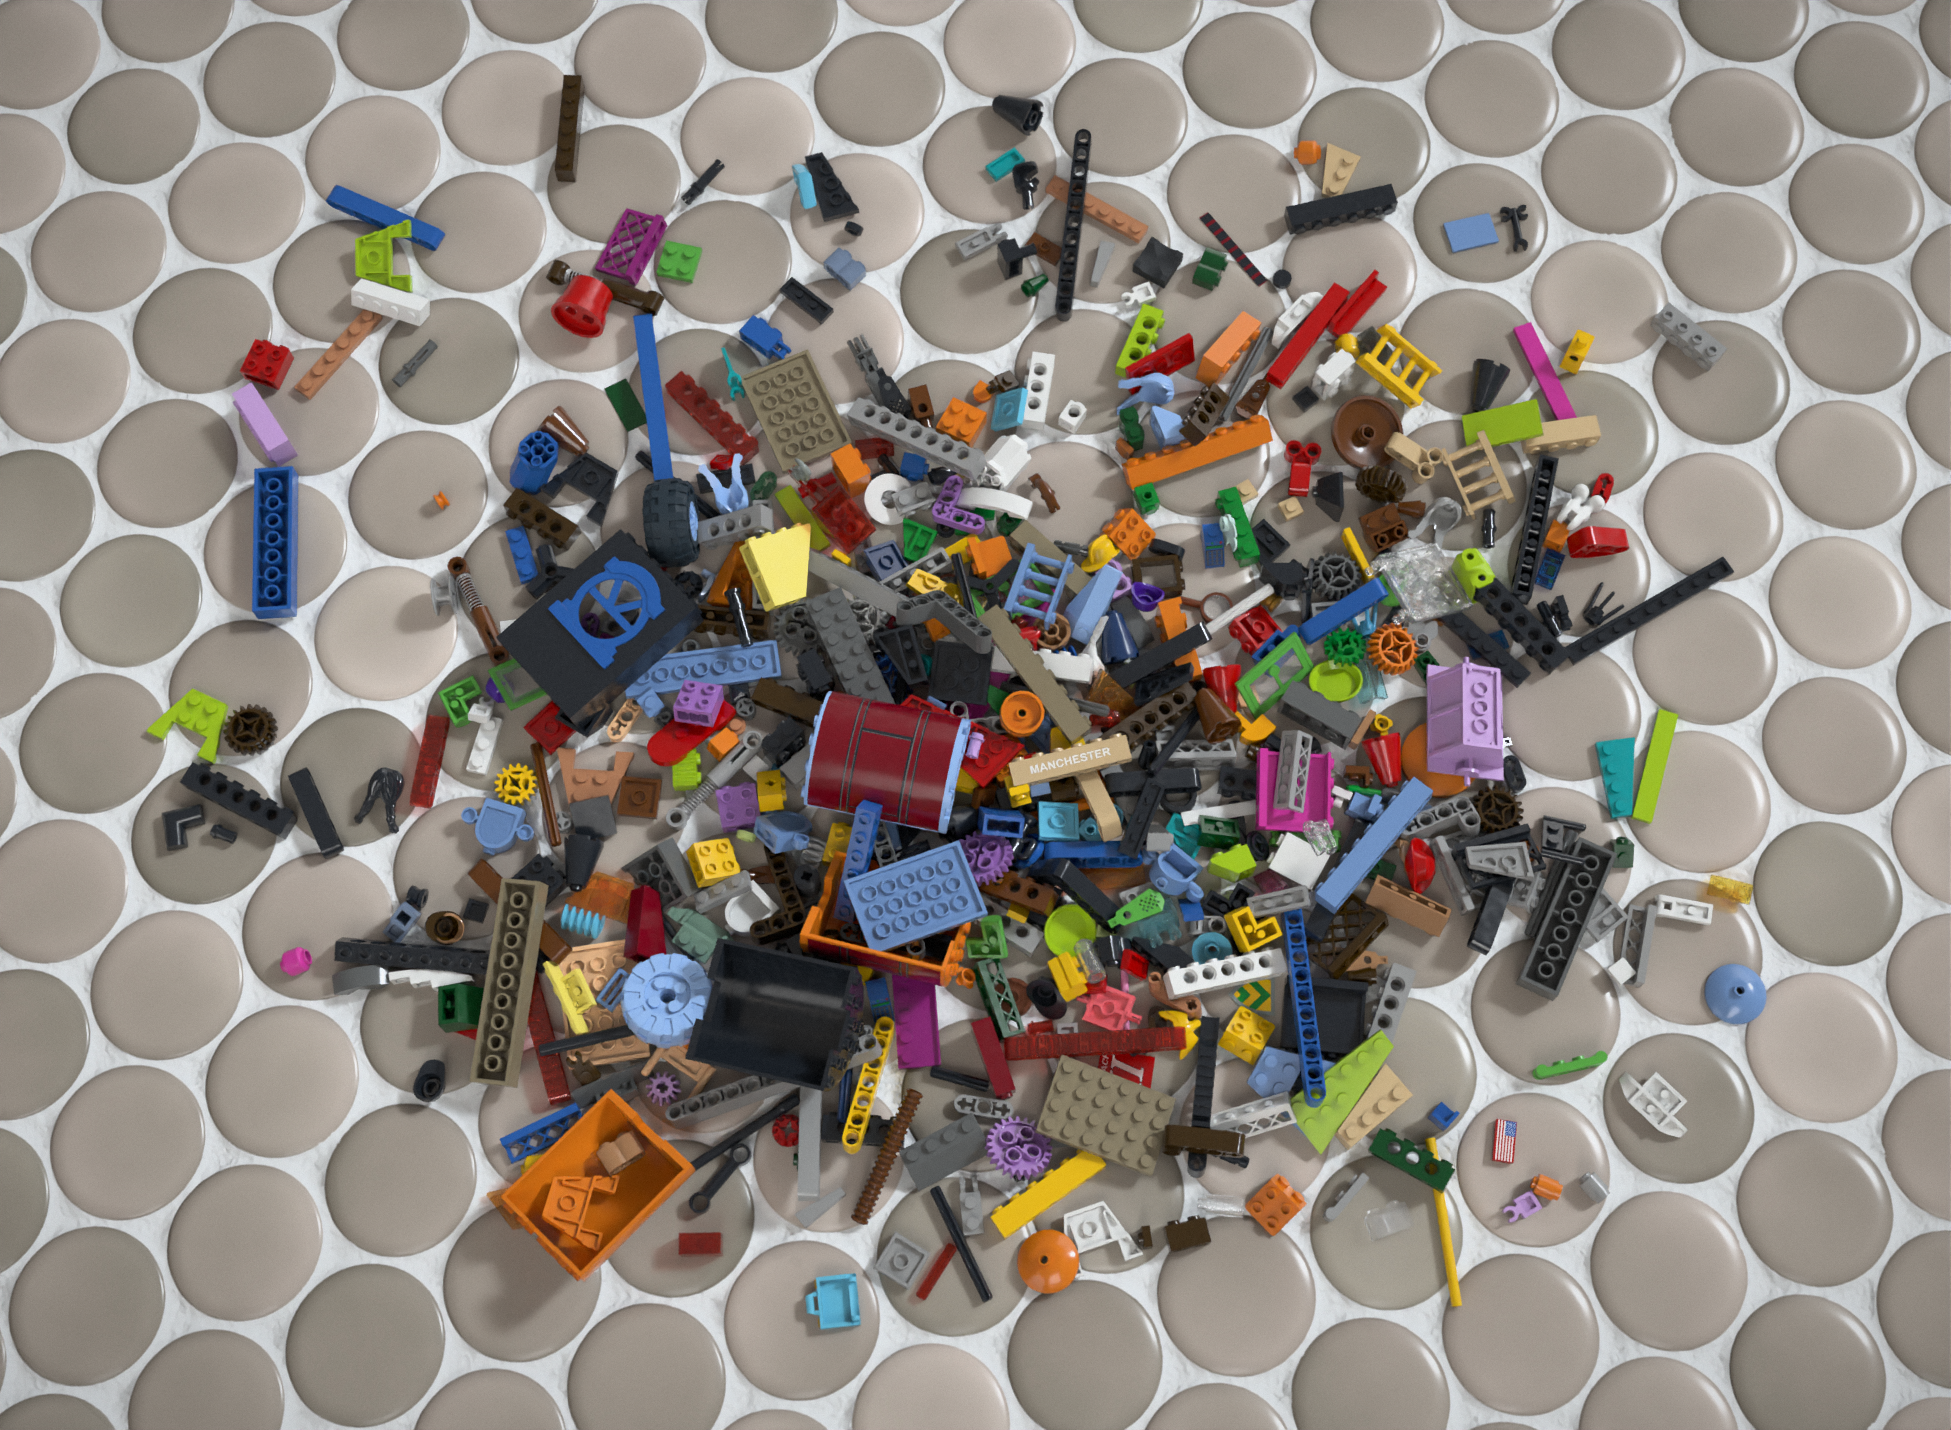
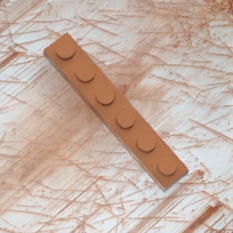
M1055 175L1046 187L1045 192L1067 204L1069 182ZM1080 189L1074 190V192H1076V193H1079V192L1082 191V190H1080ZM1086 192L1084 214L1129 239L1140 243L1147 233L1149 226ZM1073 206L1075 209L1080 208L1079 206Z
M364 309L294 387L296 391L311 400L383 319L379 313Z

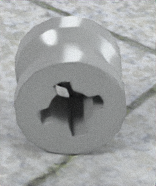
M565 811L557 812L556 818L560 834H567L572 831L574 822L571 816Z

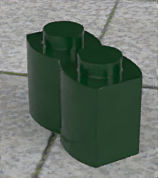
M1206 247L1194 273L1192 284L1213 291L1215 286L1218 287L1222 279L1220 274L1222 271H1226L1229 261H1226L1227 254Z
M1133 406L1120 409L1118 426L1124 435V440L1134 448V451L1143 449L1145 434L1142 426L1139 424L1137 410Z

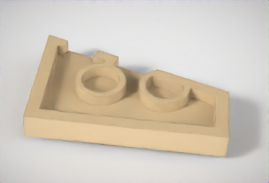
M1327 143L1321 197L1328 198L1344 193L1360 161V156Z

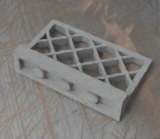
M1462 830L1446 836L1435 837L1429 843L1461 916L1480 909L1485 892L1483 893L1477 889L1471 891L1470 887L1464 883V874L1451 856L1452 849L1446 843L1450 839L1457 843L1464 842L1465 834ZM1477 834L1476 836H1473V838H1478V837H1480L1479 834ZM1472 874L1471 877L1474 879V883L1483 881V878L1479 877L1478 874ZM1472 893L1482 897L1479 904H1473L1471 899Z

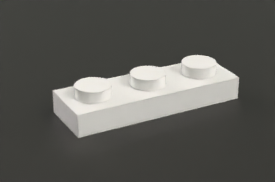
M491 716L488 723L480 724L466 768L468 772L487 776L504 722L503 719Z

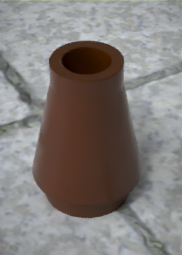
M1421 500L1399 502L1397 511L1417 519L1419 517L1423 518L1426 502H1421Z

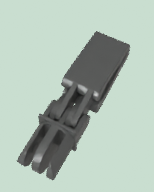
M862 334L860 335L861 342L858 337L853 338L856 349L851 340L847 341V344L855 357V363H857L861 372H865V381L880 407L885 406L878 386L880 378L876 372L882 367L878 368L877 365L879 363L873 349L870 348ZM886 383L884 386L885 389L890 390L891 384Z

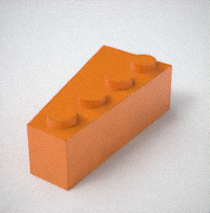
M1242 311L1203 355L1195 378L1208 387L1214 382L1218 385L1233 364L1238 361L1241 354L1249 348L1251 341H1255L1261 333L1259 330L1261 322Z

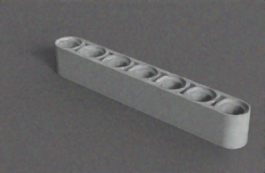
M809 547L808 571L896 617L897 603L909 599L832 557Z
M800 1086L798 1201H819L822 1091Z

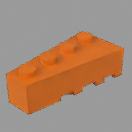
M1181 597L1158 603L1154 623L1156 628H1160L1161 634H1159L1161 644L1186 631V614L1180 611ZM1196 649L1171 663L1172 667L1191 662L1194 666L1193 679L1188 681V683L1201 680L1203 673Z

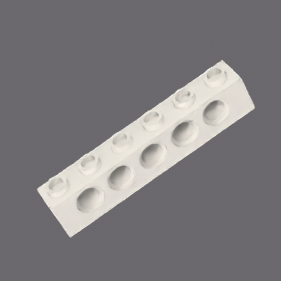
M1267 947L1258 953L1249 951L1239 957H1236V954L1226 956L1225 960L1218 961L1217 958L1207 960L1206 964L1199 965L1198 962L1188 964L1186 968L1180 969V966L1169 968L1168 972L1163 976L1168 998L1171 1000L1280 977L1288 971L1281 948ZM1259 960L1264 962L1265 968L1259 965ZM1240 964L1246 967L1247 972L1240 968ZM1221 968L1227 970L1228 976L1222 973ZM1202 972L1209 975V980L1203 977ZM1183 976H1187L1190 979L1191 984L1186 983L1183 979Z

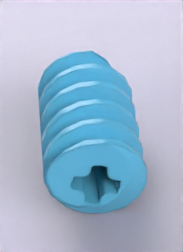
M566 904L561 915V928L563 930L569 928L570 932L576 930L577 934L584 932L586 937L591 935L593 939H597L604 928L606 916L604 915L599 920V913H596L592 918L591 911L584 915V909L581 908L579 913H576V906L569 911V904Z

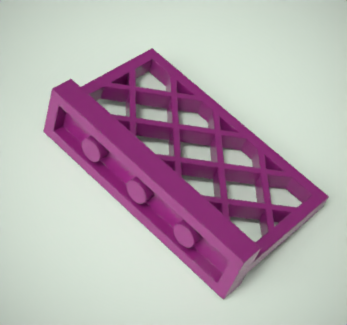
M626 208L595 270L627 280L631 285L637 286L668 226L664 217L659 214L652 216ZM629 215L635 216L637 219L629 224L626 222ZM652 221L650 226L643 229L641 223ZM639 225L641 230L631 234L629 229ZM627 230L629 235L619 239L620 232ZM643 234V240L635 244L633 238ZM631 240L633 245L623 249L622 243ZM619 245L621 250L611 254L612 247ZM635 250L636 254L627 259L625 253ZM623 255L625 260L615 264L614 258ZM609 260H611L613 263V265L608 268L602 267L603 264ZM628 265L625 274L618 272V268Z

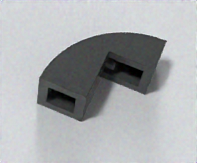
M1126 595L1110 604L1112 611L1117 610L1118 613H1122L1138 650L1155 640L1142 614L1133 606L1132 601Z
M384 965L356 967L332 975L334 995H350L358 989H382L390 984L388 966Z

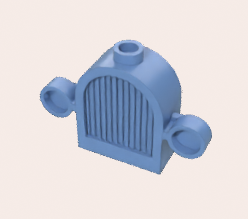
M486 798L480 815L472 807L465 808L461 813V817L466 824L476 823V837L484 847L483 852L494 856L495 853H503L511 849L518 837L524 842H528L534 837L532 827L527 824L523 825L527 814L524 809Z
M765 811L761 812V816L756 817L754 834L774 854L795 849L800 851L808 847V835L812 831V824L805 816L796 812Z
M1174 843L1170 846V851H1164L1161 854L1157 851L1142 850L1143 863L1153 865L1149 871V877L1159 890L1169 895H1180L1186 892V897L1191 902H1200L1204 893L1201 887L1194 883L1204 869L1200 864Z

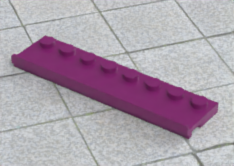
M892 974L898 1069L941 1066L935 985Z

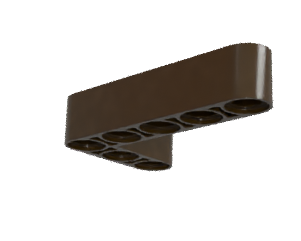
M765 844V856L785 912L756 921L750 926L752 941L759 946L800 933L807 919L784 852L769 853L771 850ZM779 866L784 867L782 870H775ZM785 883H789V884H790V885H789L788 887H786V888L781 887V886H782L783 884H785ZM789 901H796L793 905L787 904ZM796 918H802V919H803V920L800 921V922H794V920H795ZM779 924L784 925L781 929L774 928ZM758 931H764L761 936L755 935Z

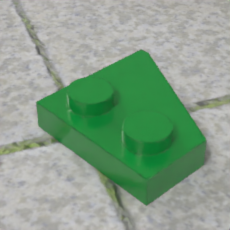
M904 518L905 560L914 563L927 556L938 535V531Z

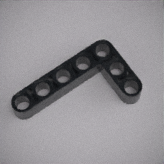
M1064 858L1037 860L1033 863L1025 877L1036 880V883L1040 885L1046 883L1051 886H1058L1104 930L1111 934L1119 932L1122 925L1118 924L1111 928L1108 920L1116 917V911L1120 908L1070 861Z

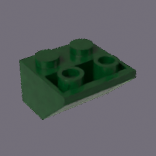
M463 984L438 986V1025L445 1033L478 1029L484 988Z

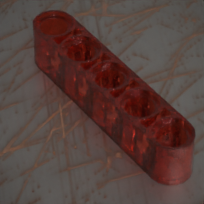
M431 714L427 717L410 794V806L431 809L433 806L450 727L449 717Z

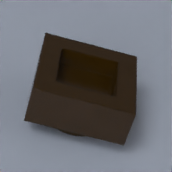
M1150 1225L1141 1226V1232H1137L1138 1243L1143 1245V1250L1152 1249Z

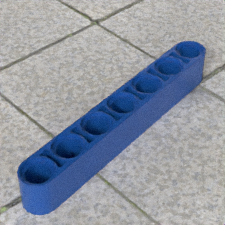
M339 185L333 187L326 199L327 204L383 230L388 228V226L400 224L404 220H410L412 238L404 239L432 251L437 250L445 237V233L435 226Z

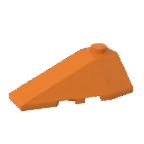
M745 541L735 542L711 587L707 603L710 605L729 608L728 599L725 597L724 592L732 588H740L742 603L746 606L745 610H752L753 580L739 549L745 544Z

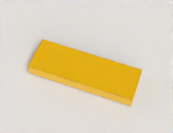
M1345 528L1341 539L1352 561H1356L1355 566L1360 567L1359 573L1362 574L1361 579L1365 585L1374 579V574L1351 528Z

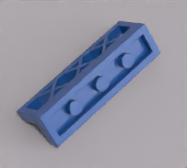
M574 1103L500 1138L501 1144L506 1149L511 1163L514 1164L525 1159L527 1156H531L554 1145L564 1135L566 1129H570L567 1127L570 1119L576 1116L580 1119L583 1116L579 1106ZM558 1126L563 1128L559 1137L553 1138L548 1136L552 1127ZM539 1135L544 1137L540 1146L534 1147L529 1145L533 1136ZM516 1144L525 1146L521 1155L513 1156L510 1147Z

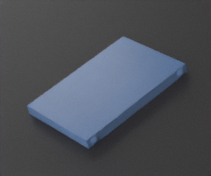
M1489 213L1443 224L1453 253L1499 242Z

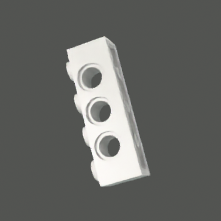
M1033 352L1032 358H1028L1027 369L1030 371L1029 375H1025L1024 386H1027L1028 394L1021 427L1044 430L1055 363L1054 354ZM1041 372L1043 375L1038 376L1035 373ZM1039 389L1040 392H1033L1032 390ZM1030 406H1037L1038 408H1037V409H1030L1029 407H1030Z

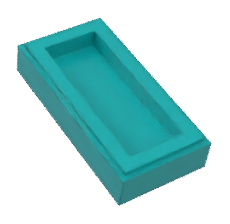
M1014 147L986 165L985 169L997 182L1011 173L1015 165L1025 162V159Z

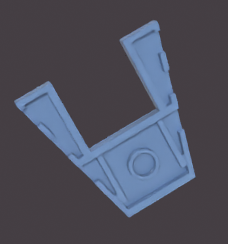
M1265 1046L1247 1080V1084L1263 1098L1286 1091L1289 1094L1301 1071L1299 1054ZM1322 1060L1323 1072L1335 1063ZM1287 1111L1280 1113L1285 1118L1290 1117ZM1293 1123V1124H1292V1125L1295 1126L1305 1137H1307V1136L1304 1134V1132L1300 1129V1127L1297 1125V1123Z

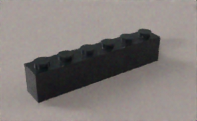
M1392 184L1287 206L1284 218L1289 234L1299 235L1305 231H1317L1323 227H1335L1341 223H1353L1364 218L1371 219L1382 214H1392L1396 210L1398 201Z

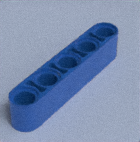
M1379 578L1373 579L1300 625L1298 631L1306 644L1311 645L1388 597L1389 593Z
M1121 841L1049 842L1044 845V860L1064 858L1070 861L1076 868L1138 867L1143 863L1142 847L1137 859L1134 860L1117 852Z

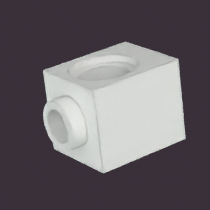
M1070 400L1059 416L1058 425L1075 434L1086 418L1087 409L1082 403ZM1073 413H1074V414H1077L1078 416H1077V417H1071L1070 414H1073Z

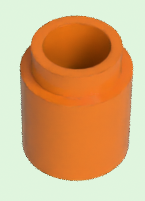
M1539 1174L1537 1177L1534 1176L1532 1178L1530 1188H1533L1532 1192L1551 1201L1552 1199L1557 1201L1561 1195L1563 1185L1559 1184L1557 1180Z

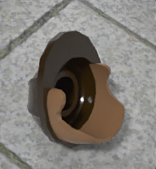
M438 911L432 913L427 918L425 931L427 936L434 942L445 946L452 945L463 936L464 923L460 915L455 912Z

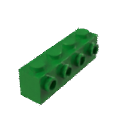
M1237 487L1218 491L1215 505L1217 510H1220L1221 517L1225 514H1230L1235 520L1237 530V548L1233 552L1235 561H1238L1240 568L1258 563L1260 552Z

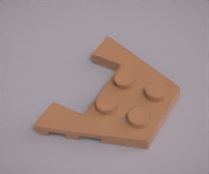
M557 748L568 803L609 794L612 806L620 789L622 776H626L628 767L634 759V752L616 751L614 771L574 769L576 750Z

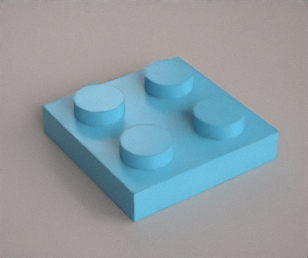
M1022 387L996 395L990 429L996 432L1022 425L1028 394L1027 389Z
M1038 802V840L1079 841L1078 803Z

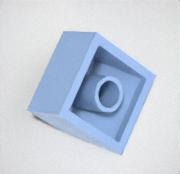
M1152 406L1149 423L1160 449L1162 450L1163 447L1168 445L1180 444L1182 440H1185L1186 438L1179 432L1183 425L1180 415L1158 406Z

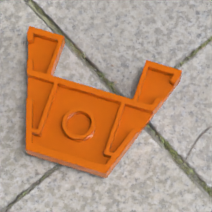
M620 1176L554 1177L541 1218L591 1252L597 1254L603 1233L582 1228L592 1191L614 1196Z

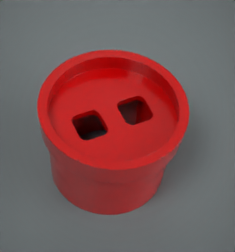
M577 275L571 279L562 296L557 298L551 307V314L554 320L567 331L585 338H596L601 336L604 331L606 316L613 295L611 290L601 281L590 276Z

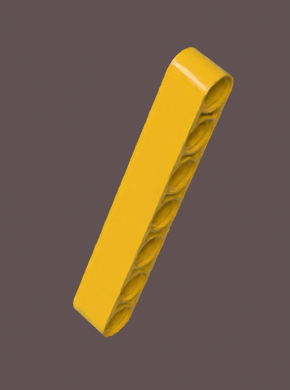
M881 1017L876 1022L873 1035L884 1048L879 1058L866 1062L863 1065L842 1135L843 1149L849 1154L857 1153L862 1146L894 1037V1022L889 1017ZM882 1027L890 1028L888 1031L880 1030ZM876 1063L879 1067L874 1069L870 1068L869 1065ZM866 1082H871L874 1084L872 1087L864 1086ZM860 1101L868 1102L866 1106L858 1105ZM854 1120H861L862 1124L854 1125L852 1122ZM855 1139L857 1142L855 1144H848L847 1140Z

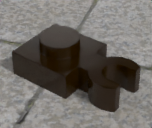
M579 1051L575 1052V1057L578 1060L572 1061L569 1057L566 1058V1064L570 1068H575L572 1070V1075L582 1086L601 1078V1073L589 1059L585 1062L582 1061V1055Z

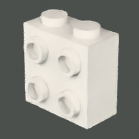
M1343 349L1338 353H1332L1328 358V362L1324 365L1320 364L1314 371L1315 376L1312 379L1311 389L1324 401L1329 396L1331 398L1334 397L1339 391V387L1342 385L1346 386L1351 381V374L1354 372L1353 368L1355 365L1354 357Z

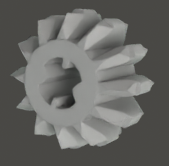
M809 836V844L806 849H803L800 865L810 864L818 869L823 859L827 841L819 836Z

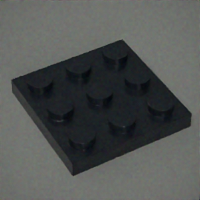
M936 640L928 697L931 696L940 701H961L965 704L987 706L995 648L991 646L990 652L980 654L965 643Z

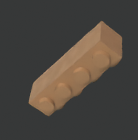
M1377 875L1365 901L1372 908L1380 909L1393 918H1399L1408 925L1418 927L1427 934L1440 937L1452 910Z

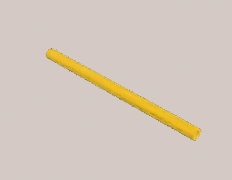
M1425 1139L1427 1150L1434 1154L1433 1158L1439 1160L1436 1139ZM1429 1164L1430 1174L1433 1175L1437 1172V1167ZM1433 1189L1451 1307L1462 1306L1445 1195Z

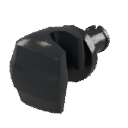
M1034 161L1017 164L1012 169L1016 192L1022 195L1024 210H1030L1029 206L1031 209L1034 208L1033 193L1038 190L1037 186L1040 183L1036 177L1032 178L1038 173V166Z

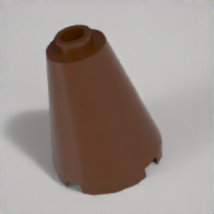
M557 406L553 410L555 414L548 415L537 431L548 433L558 443V447L575 456L585 454L590 448L588 446L589 441L564 408Z
M1202 688L1196 693L1194 699L1203 733L1208 743L1217 744L1226 741V736L1229 734L1234 736L1241 729L1242 723L1240 719L1212 689Z

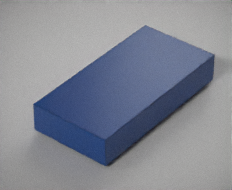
M1188 898L1178 899V906L1185 922L1204 919V912L1200 902L1194 903Z

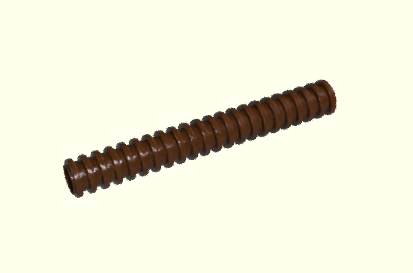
M906 1089L907 1094L903 1095L904 1101L900 1102L901 1107H898L899 1112L895 1114L894 1124L890 1125L891 1131L888 1130L887 1132L888 1137H885L886 1142L882 1144L881 1154L877 1155L878 1161L875 1160V1166L872 1167L873 1172H870V1178L867 1179L868 1184L864 1185L865 1190L861 1192L860 1202L856 1204L855 1214L851 1215L852 1220L859 1224L868 1225V1219L871 1218L870 1213H873V1207L876 1206L875 1201H878V1195L882 1193L883 1183H886V1177L889 1176L888 1171L892 1169L891 1164L894 1165L895 1163L893 1160L897 1158L896 1153L900 1151L901 1141H904V1134L907 1135L908 1132L906 1130L910 1128L909 1123L913 1121L911 1118L915 1116L914 1111L918 1109L917 1104L920 1105L921 1103L919 1100L923 1098V1095L916 1090Z

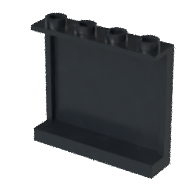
M1287 974L1284 983L1280 1049L1297 1054L1298 1045L1289 975ZM1296 976L1298 981H1305L1303 977ZM1311 977L1321 1055H1326L1328 1059L1344 1057L1363 1043L1368 983ZM1303 995L1298 996L1300 1000H1307ZM1305 1014L1300 1015L1301 1018L1304 1020L1310 1019ZM1303 1034L1304 1038L1312 1039L1311 1035Z

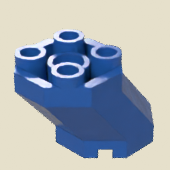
M541 431L530 433L519 443L518 453L510 468V484L514 489L517 487L525 493L537 495L541 492L539 487L544 483H548V479L558 461V443L548 433Z

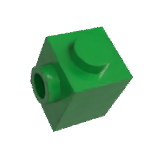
M1152 482L1134 488L1133 496L1141 515H1150L1159 510L1160 501Z

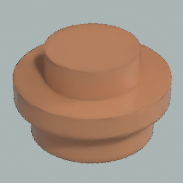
M735 716L726 727L739 736L744 733L746 723L741 717Z

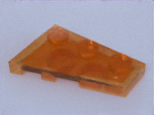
M1100 668L1085 699L1086 701L1109 706L1108 715L1122 721L1142 708V706L1136 707L1134 698Z

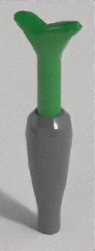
M1357 785L1346 786V790L1353 794L1357 792L1371 797L1374 794L1381 796V801L1387 804L1394 795L1398 796L1401 792L1392 788L1377 790Z

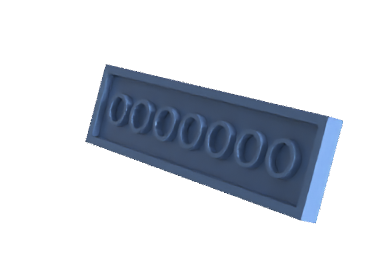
M777 640L755 642L752 646L742 648L740 644L666 654L625 690L626 699L636 698L648 687H651L657 695L680 692L684 680L728 686L746 682H759L761 677L764 679H781Z

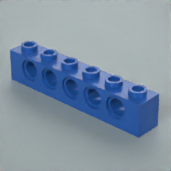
M863 800L856 808L833 918L853 923L857 918L844 881L869 872L883 805Z

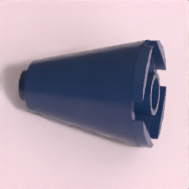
M1117 610L1106 612V616H1109L1102 632V664H1117L1125 662L1128 658H1130V661L1140 656L1122 613H1118Z

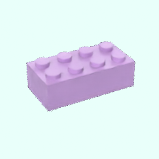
M252 382L232 393L235 398L233 404L271 463L275 461L279 467L298 456Z

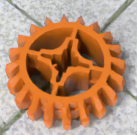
M1394 623L1384 624L1376 628L1374 633L1370 635L1371 639L1368 640L1367 644L1371 647L1367 648L1366 651L1371 652L1368 658H1373V666L1378 665L1377 671L1383 670L1384 674L1390 673L1391 676L1401 675L1405 671L1410 670V666L1416 663L1414 659L1418 655L1414 652L1418 651L1419 648L1414 646L1417 640H1412L1413 633L1408 634V628L1402 629L1401 624L1396 626Z

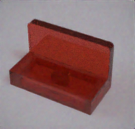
M880 437L855 440V447L859 450L862 457L860 460L878 458L882 454H886L887 457L895 456L894 444Z

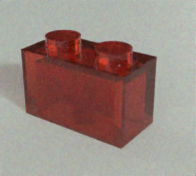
M721 1232L679 1233V1255L681 1257L723 1256V1234Z

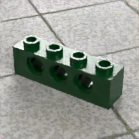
M1380 1128L1368 1150L1369 1153L1443 1194L1455 1172V1169L1452 1168L1453 1164L1444 1159L1439 1161L1433 1158L1434 1154L1424 1148L1422 1151L1415 1148L1416 1144L1406 1138L1404 1140L1397 1138V1133L1388 1128L1385 1130ZM1391 1144H1397L1400 1147V1151L1392 1154L1388 1151V1147ZM1415 1154L1419 1160L1416 1164H1409L1406 1160L1407 1156ZM1429 1164L1437 1167V1172L1433 1175L1425 1171V1167Z

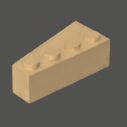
M1386 1063L1335 1133L1336 1138L1347 1151L1413 1096Z

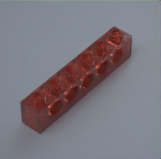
M680 371L665 384L667 394L730 455L740 453L743 456L740 462L741 465H745L759 453V443L756 438L746 434L745 428L740 423L736 424L728 411L724 412L714 398L711 400L707 396L706 390L701 386L698 387L695 384V380L689 374L685 375ZM686 391H692L691 394H684ZM699 403H704V404H705V405L702 406V407H697V405H698ZM713 415L717 416L715 419H709ZM724 428H730L729 431H722ZM737 440H742V441H743V442L740 443V444H736V443H735Z

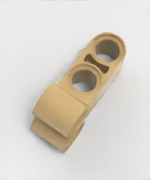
M1398 432L1392 434L1384 447V451L1413 471L1412 479L1418 484L1428 481L1434 475V467L1443 460V453L1439 448L1433 447L1427 451ZM1429 455L1432 456L1435 459V461H1432ZM1420 470L1424 471L1426 476H1423Z

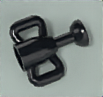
M1021 813L1025 818L1022 838L1005 837L1006 840H1009L1013 849L1014 859L1011 860L1012 863H1015L1018 859L1028 860L1037 847V841L1034 838L1024 837L1028 828L1031 829L1038 825L1036 818L1030 814ZM1024 844H1029L1025 852L1022 854Z

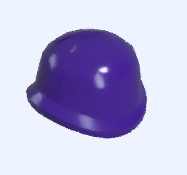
M1134 582L1131 587L1132 604L1136 609L1143 612L1155 610L1165 595L1164 591L1160 588L1143 582Z

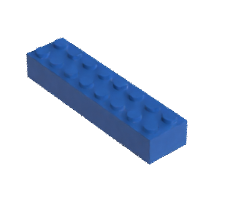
M293 466L254 469L252 612L258 619L297 617L299 475Z

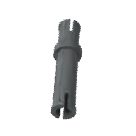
M429 339L415 356L402 366V370L392 381L401 388L411 376L413 377L416 374L415 371L438 348L437 344ZM426 351L424 356L417 362L419 357ZM412 365H414V366L410 369V371L404 376V374L407 372V370H408Z

